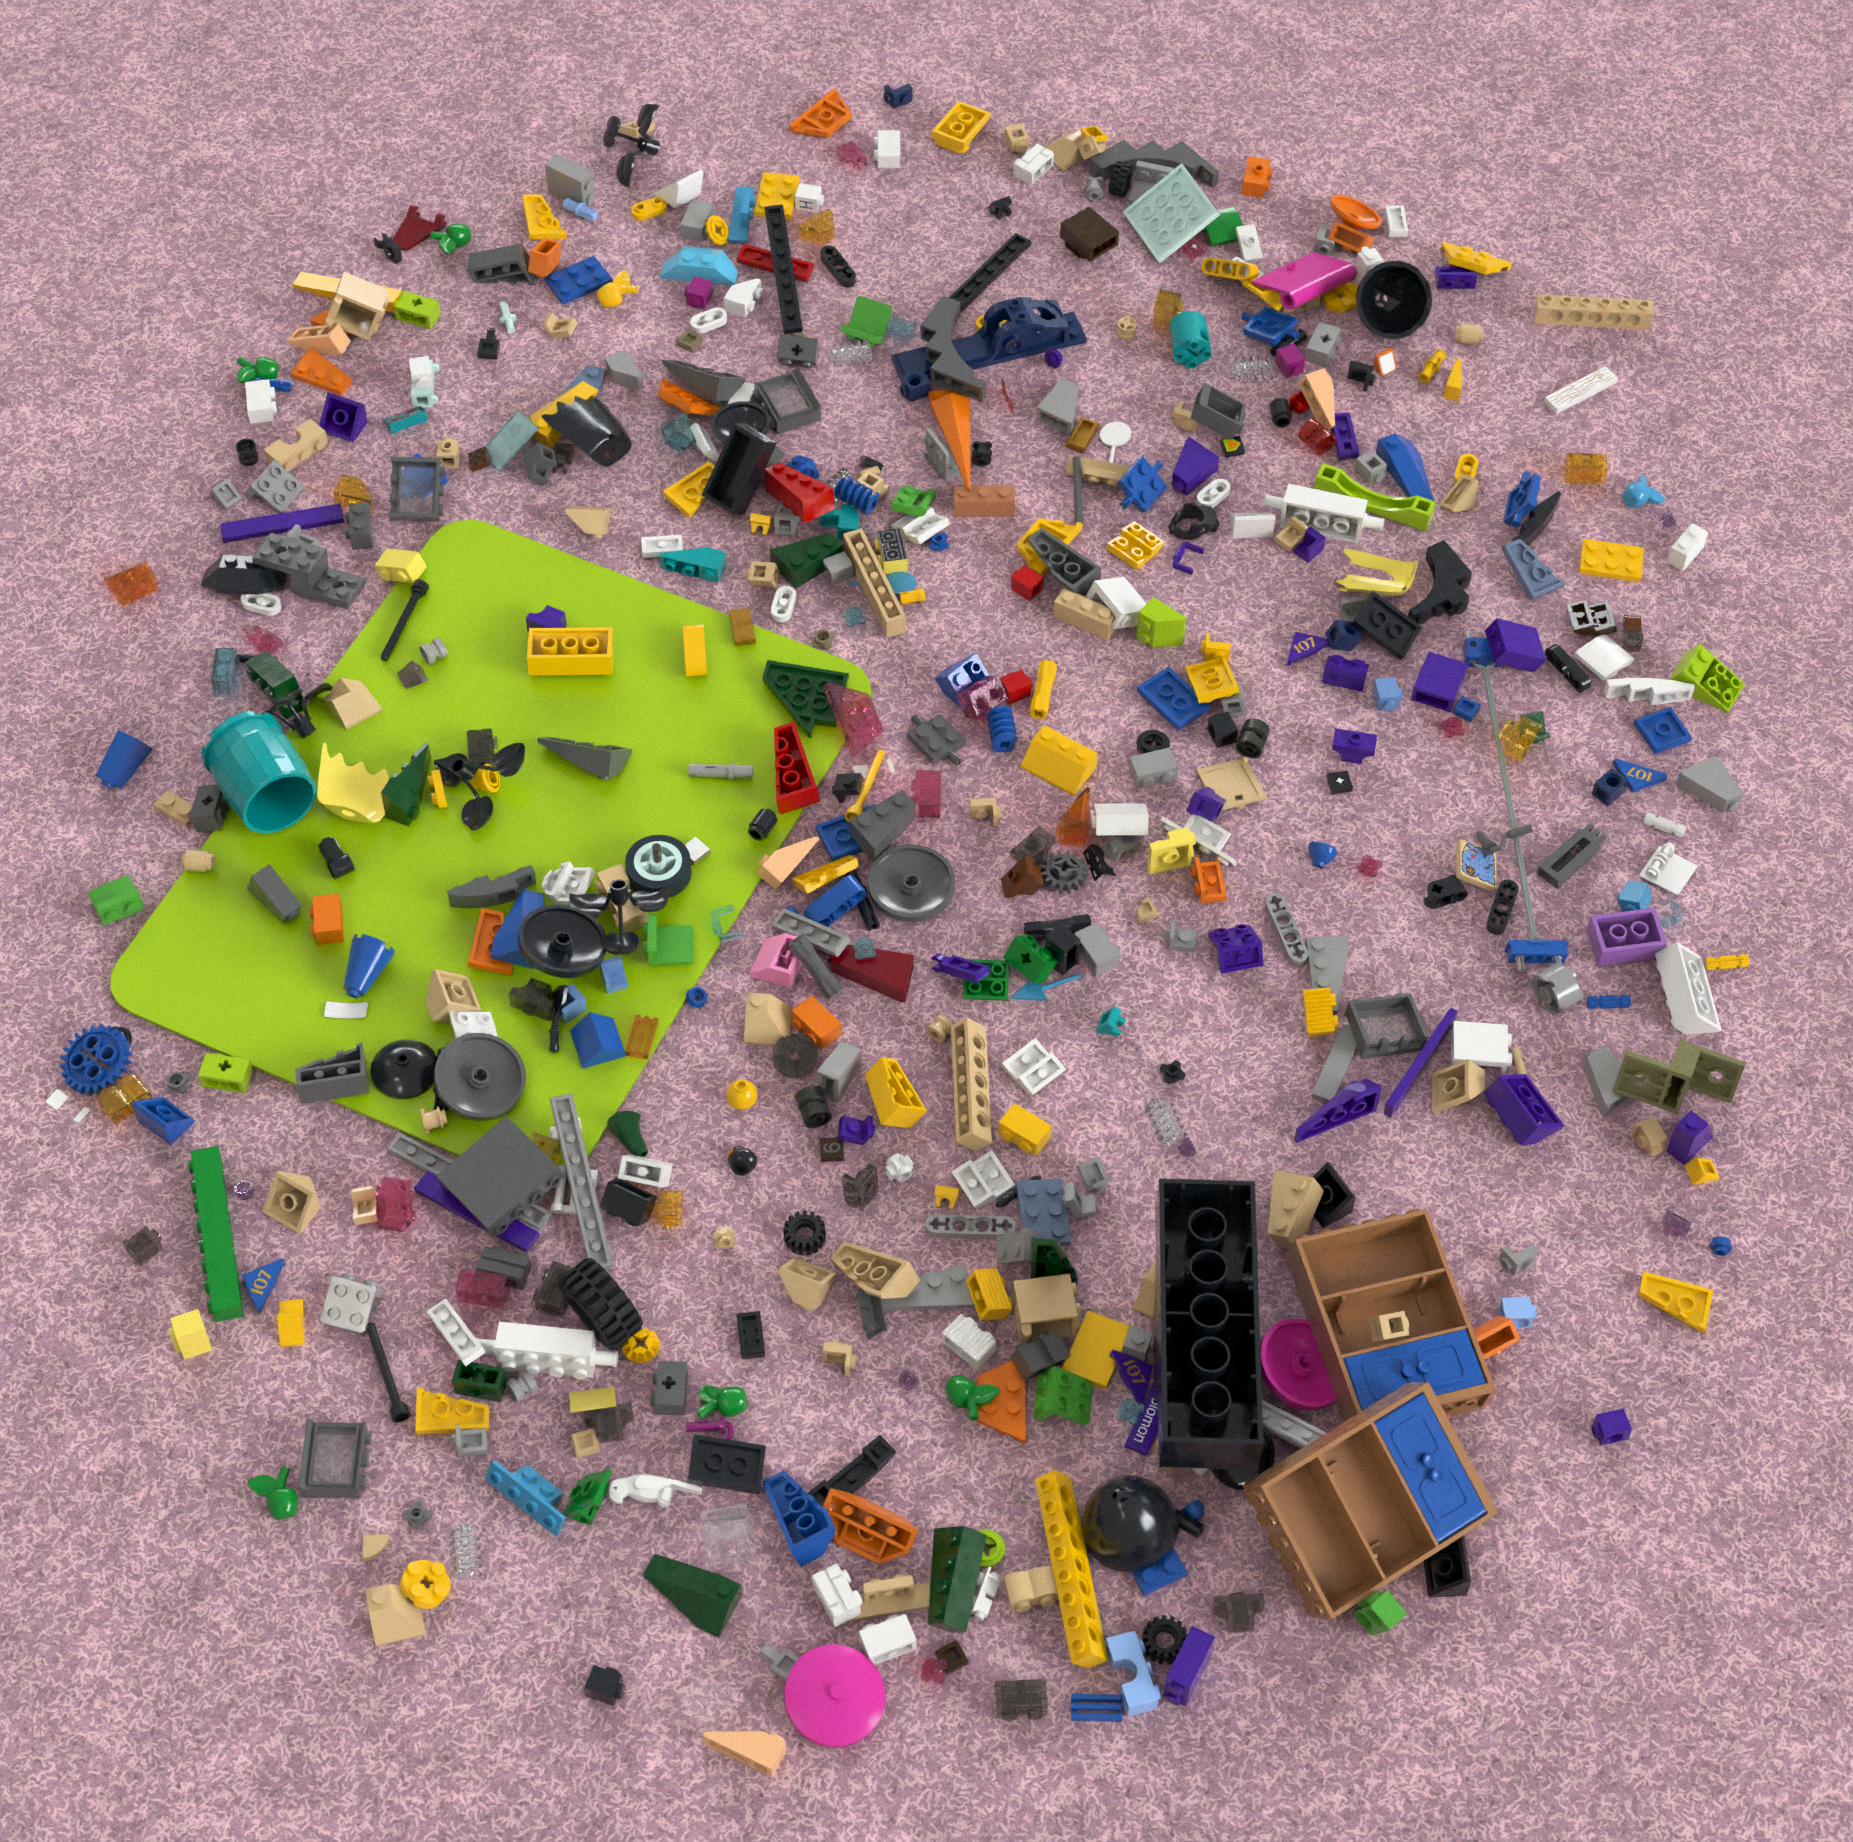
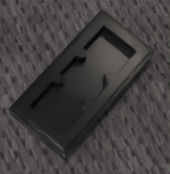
M760 1311L738 1313L737 1324L742 1360L765 1357Z

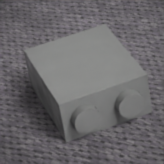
M558 154L545 164L548 192L564 200L570 198L578 203L582 202L585 206L593 204L595 191L592 171Z

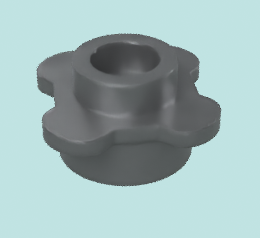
M173 1072L167 1076L168 1086L165 1088L167 1093H186L188 1091V1074Z
M415 1501L411 1508L402 1512V1518L408 1520L413 1529H419L432 1517L431 1511L426 1510L421 1501Z

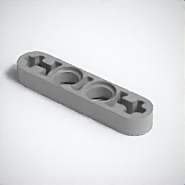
M1271 893L1266 897L1265 909L1284 953L1291 965L1296 967L1303 966L1308 958V950L1285 898L1279 893ZM1272 901H1275L1276 904L1279 903V905H1278V910H1279V911L1276 912L1277 908H1276L1275 904H1271ZM1285 918L1288 920V923L1281 925L1277 922V919ZM1287 935H1292L1296 938V940L1294 942H1288L1284 939V937ZM1296 947H1297V949H1296L1297 954H1298L1299 956H1302V957L1299 958V959H1298L1297 956H1294V953H1295V949H1294V948H1296Z
M935 1214L926 1219L925 1230L929 1236L934 1238L997 1239V1236L1006 1235V1232L1003 1231V1225H1008V1231H1016V1223L1007 1216ZM946 1222H949V1230H946ZM934 1223H938L939 1227L937 1230L933 1229ZM956 1223H962L966 1228L963 1231H956L952 1226ZM983 1223L989 1229L985 1232H979L976 1226ZM993 1224H996L995 1232H992Z

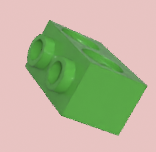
M1388 1590L1380 1593L1377 1591L1373 1592L1356 1604L1358 1607L1352 1612L1370 1635L1392 1629L1407 1614Z

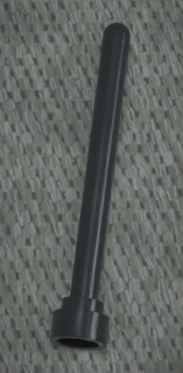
M420 579L414 580L411 586L412 595L380 656L382 661L389 659L419 598L427 594L429 585L425 581Z
M369 1322L366 1329L392 1403L389 1411L391 1419L394 1423L407 1420L411 1416L408 1405L404 1404L399 1397L376 1326L373 1322Z

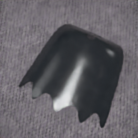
M575 396L572 404L557 402V413L542 415V418L550 426L602 466L609 467L630 451L632 446L631 439L622 424L607 405H604L594 396H592L591 401ZM609 434H613L614 438H609ZM613 448L615 455L612 459L607 460L605 453L608 449Z

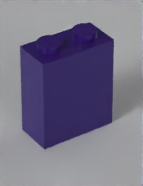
M1496 618L1485 630L1494 663L1535 672L1546 661L1537 628Z
M1428 652L1414 684L1411 700L1451 712L1466 677L1468 664L1440 654Z
M1194 1626L1191 1627L1166 1677L1163 1696L1170 1703L1178 1706L1180 1704L1187 1706L1211 1657L1215 1636Z

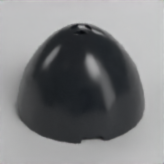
M1388 261L1376 265L1363 276L1356 291L1355 306L1358 317L1370 332L1387 339H1400L1410 336L1425 323L1432 306V292L1429 282L1417 267L1403 261ZM1382 303L1384 306L1379 307L1377 304Z
M1121 1475L1104 1481L1090 1494L1083 1511L1081 1527L1087 1551L1101 1565L1115 1571L1133 1572L1154 1566L1158 1559L1167 1551L1170 1552L1178 1536L1179 1519L1172 1500L1158 1485L1141 1476ZM1114 1494H1117V1497H1116V1499L1114 1500V1499H1113V1496H1114Z

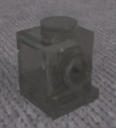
M146 1226L129 1240L125 1239L122 1241L126 1253L140 1266H143L163 1250L160 1242L162 1240L161 1235L154 1228L150 1231Z

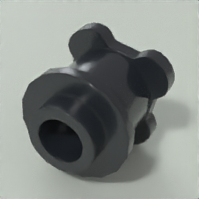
M974 441L972 445L974 448L972 462L981 467L989 465L992 459V443L989 441Z

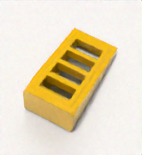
M1098 126L1080 129L1084 139L1093 135L1096 142L1108 140V136Z
M1459 358L1455 360L1443 396L1454 401H1459L1461 393V359Z

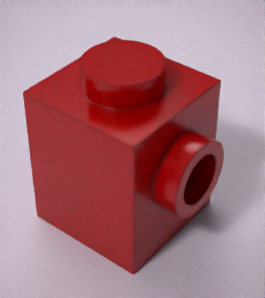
M1024 565L1012 574L1011 589L1028 601H1031L1043 590V576L1034 569Z
M1022 669L1000 678L999 691L1008 705L1031 696L1033 683L1031 678L1026 676Z

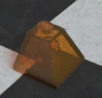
M146 561L138 562L104 578V582L122 607L159 590L156 576Z
M1086 787L1062 815L1061 824H1057L1056 837H1060L1059 845L1085 847L1090 788Z

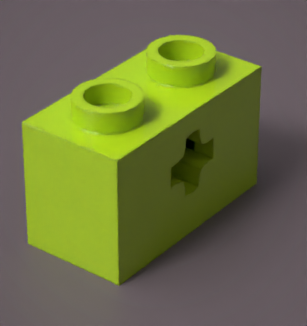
M403 291L394 305L397 320L427 329L433 327L441 314L439 301Z
M206 1053L198 1077L202 1087L246 1093L253 1069L250 1059L241 1056H225L221 1053Z

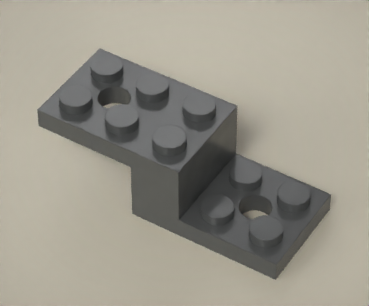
M270 533L252 556L254 564L289 573L292 593L347 609L366 584V578L329 568L327 548L275 533Z

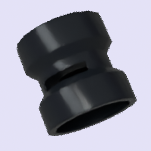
M251 439L238 441L236 451L239 462L244 466L256 464L259 458L255 442Z

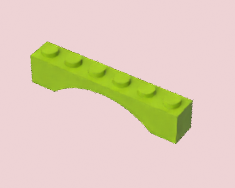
M1323 463L1315 479L1314 489L1368 500L1366 511L1426 532L1433 519L1435 501L1420 496L1392 497L1376 493L1358 484L1340 468Z

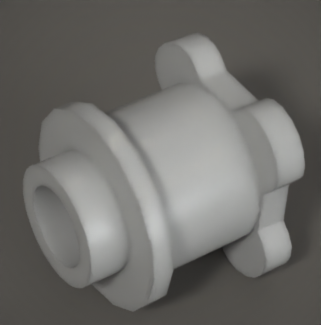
M1087 177L1085 179L1087 183L1085 187L1086 198L1092 201L1100 200L1104 195V187L1102 186L1104 179L1102 177Z

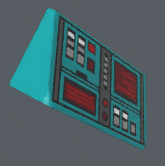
M421 406L383 419L391 434L428 421L427 413Z

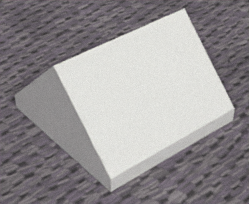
M702 169L655 192L656 197H661L664 202L674 208H678L691 201V199L698 197L701 194Z
M1270 512L1229 514L1232 538L1273 537L1274 514Z

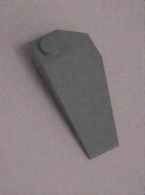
M662 360V364L701 397L709 399L710 403L720 404L721 401H729L745 382L744 377L728 372H714V369L697 367L695 364L678 360Z
M540 737L537 739L538 743L585 771L598 775L599 779L610 780L611 776H619L632 754V749L613 745H596L594 747V743L577 742L575 744V740L555 737Z

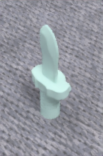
M501 301L500 305L503 316L499 320L501 324H506L507 332L512 334L515 332L513 322L517 318L515 314H510L508 304Z

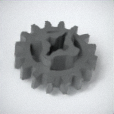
M1059 850L1057 856L1051 853L1049 859H1044V865H1041L1043 880H1045V887L1051 885L1052 892L1058 889L1059 894H1062L1063 890L1071 894V889L1079 891V885H1085V880H1087L1088 876L1087 864H1084L1083 858L1077 859V853L1071 856L1068 850L1065 854H1062Z

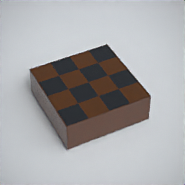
M486 446L468 453L469 468L472 472L490 465L489 450Z

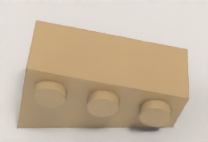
M1274 1170L1268 1235L1280 1248L1290 1249L1294 1240L1298 1236L1306 1234L1324 1192L1314 1177Z

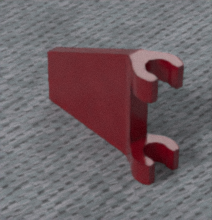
M411 204L405 220L392 240L401 250L408 251L429 238L431 231L438 232L443 229L447 224V221H444L445 215L438 213L434 222L418 218L420 216V213L417 212L419 207Z

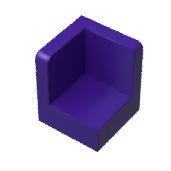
M1310 526L1305 531L1304 541L1294 549V553L1309 563L1324 550L1326 537Z

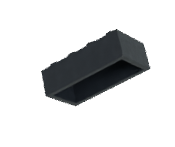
M734 423L702 496L731 514H745L777 442L747 424Z

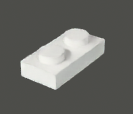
M682 535L641 537L643 558L660 557V554L663 552L683 550Z

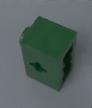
M458 1360L452 1378L455 1394L496 1402L502 1401L506 1388L505 1382H507L505 1368L474 1362L465 1366L461 1360Z

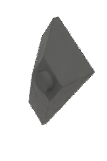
M1040 528L1027 538L1029 544L1056 580L1072 592L1087 595L1093 582L1101 580L1100 566L1043 528Z

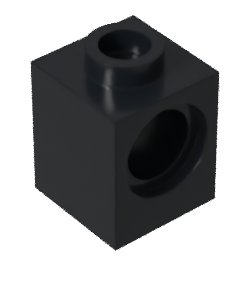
M1229 712L1218 713L1209 717L1207 730L1217 748L1237 742L1238 729Z

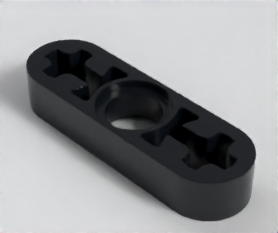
M824 246L820 251L821 261L841 286L846 288L854 286L856 284V273L834 246ZM835 265L843 266L840 269L834 268Z
M1554 644L1545 649V656L1548 661L1561 674L1565 675V679L1579 693L1591 687L1589 676L1560 645Z
M1512 880L1500 882L1487 920L1486 928L1494 935H1500L1505 932L1518 893V885ZM1506 888L1511 889L1508 898L1504 896ZM1504 904L1508 907V910L1501 911L1496 906ZM1500 917L1501 919L1498 927L1494 926L1496 918Z

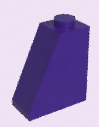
M1188 437L1173 471L1172 486L1176 491L1182 492L1187 496L1218 470L1219 457L1191 437Z
M1690 1110L1676 1124L1666 1151L1685 1165L1713 1138L1710 1125Z

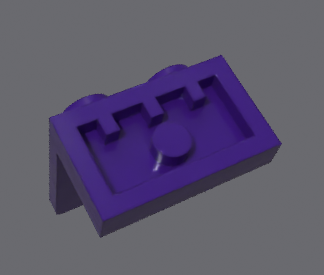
M1239 924L1234 928H1218L1213 932H1208V938L1217 949L1218 966L1221 974L1264 966L1262 941L1250 925Z

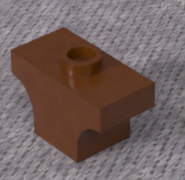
M1026 855L1001 878L1004 897L1013 898L1020 894L1033 895L1044 884L1040 866L1033 865L1032 857Z

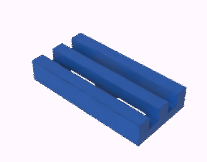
M1071 1693V1721L1122 1722V1695ZM1076 1702H1109L1116 1704H1085ZM1076 1710L1117 1711V1714L1076 1713Z

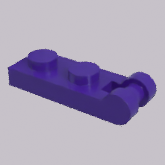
M1335 413V426L1332 428L1338 460H1345V458L1350 457L1357 459L1359 457V449L1350 413Z

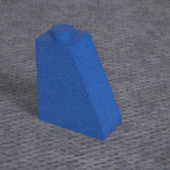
M118 730L95 776L101 779V784L113 789L114 786L122 788L153 748L139 739Z

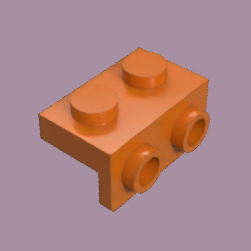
M1199 856L1194 857V865H1190L1191 877L1196 879L1194 893L1195 896L1199 895L1200 904L1226 901L1220 861L1200 863Z

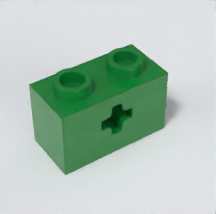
M1030 935L1015 936L1003 958L1033 984L1046 982L1058 960L1052 956L1053 954L1048 949L1038 945L1034 937Z

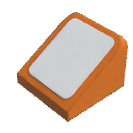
M1388 348L1375 355L1373 368L1381 376L1397 369L1392 348Z

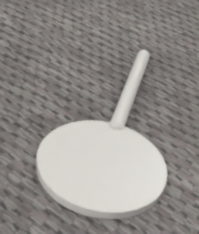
M1111 422L1106 424L1100 431L1101 441L1105 445L1111 446L1110 463H1113L1115 447L1124 445L1131 438V429L1125 423Z

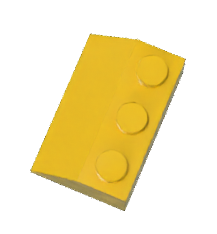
M1043 725L1032 739L1020 768L1074 796L1097 768L1098 753Z

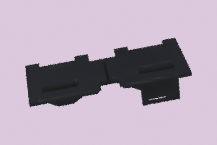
M1091 844L1083 852L1087 864L1091 866L1090 871L1094 881L1104 873L1116 876L1113 871L1114 869L1105 862L1103 858L1104 852L1098 845Z

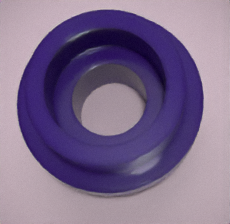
M1050 349L1045 352L1044 360L1048 366L1056 369L1061 365L1063 356L1060 351Z

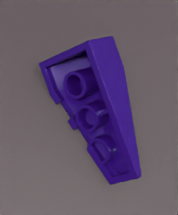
M1368 1079L1359 1082L1353 1081L1296 1128L1295 1142L1298 1143L1377 1111L1382 1089L1380 1084Z

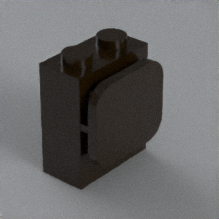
M1087 207L1061 223L1060 238L1065 241V247L1078 258L1091 262L1118 245L1119 231L1091 207Z

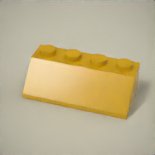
M613 627L529 628L527 649L529 676L613 675Z

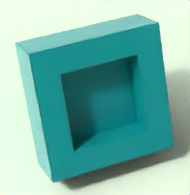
M1113 1006L1103 1012L1095 1031L1102 1035L1107 1033L1114 1037L1119 1036L1122 1031L1116 1025L1122 1026L1126 1021L1120 1015L1121 1010Z

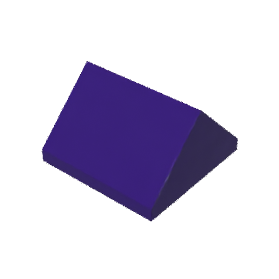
M328 392L319 426L327 434L354 442L368 423L364 404Z

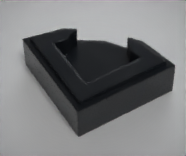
M863 455L859 460L860 463L869 467L878 466L880 471L883 468V463Z

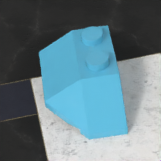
M684 246L663 263L660 278L691 282L694 276L711 280L712 284L732 286L736 284L738 270L723 250Z

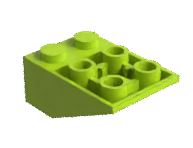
M1701 644L1684 653L1669 680L1693 684L1695 688L1692 697L1725 712L1730 711L1745 685L1741 679Z

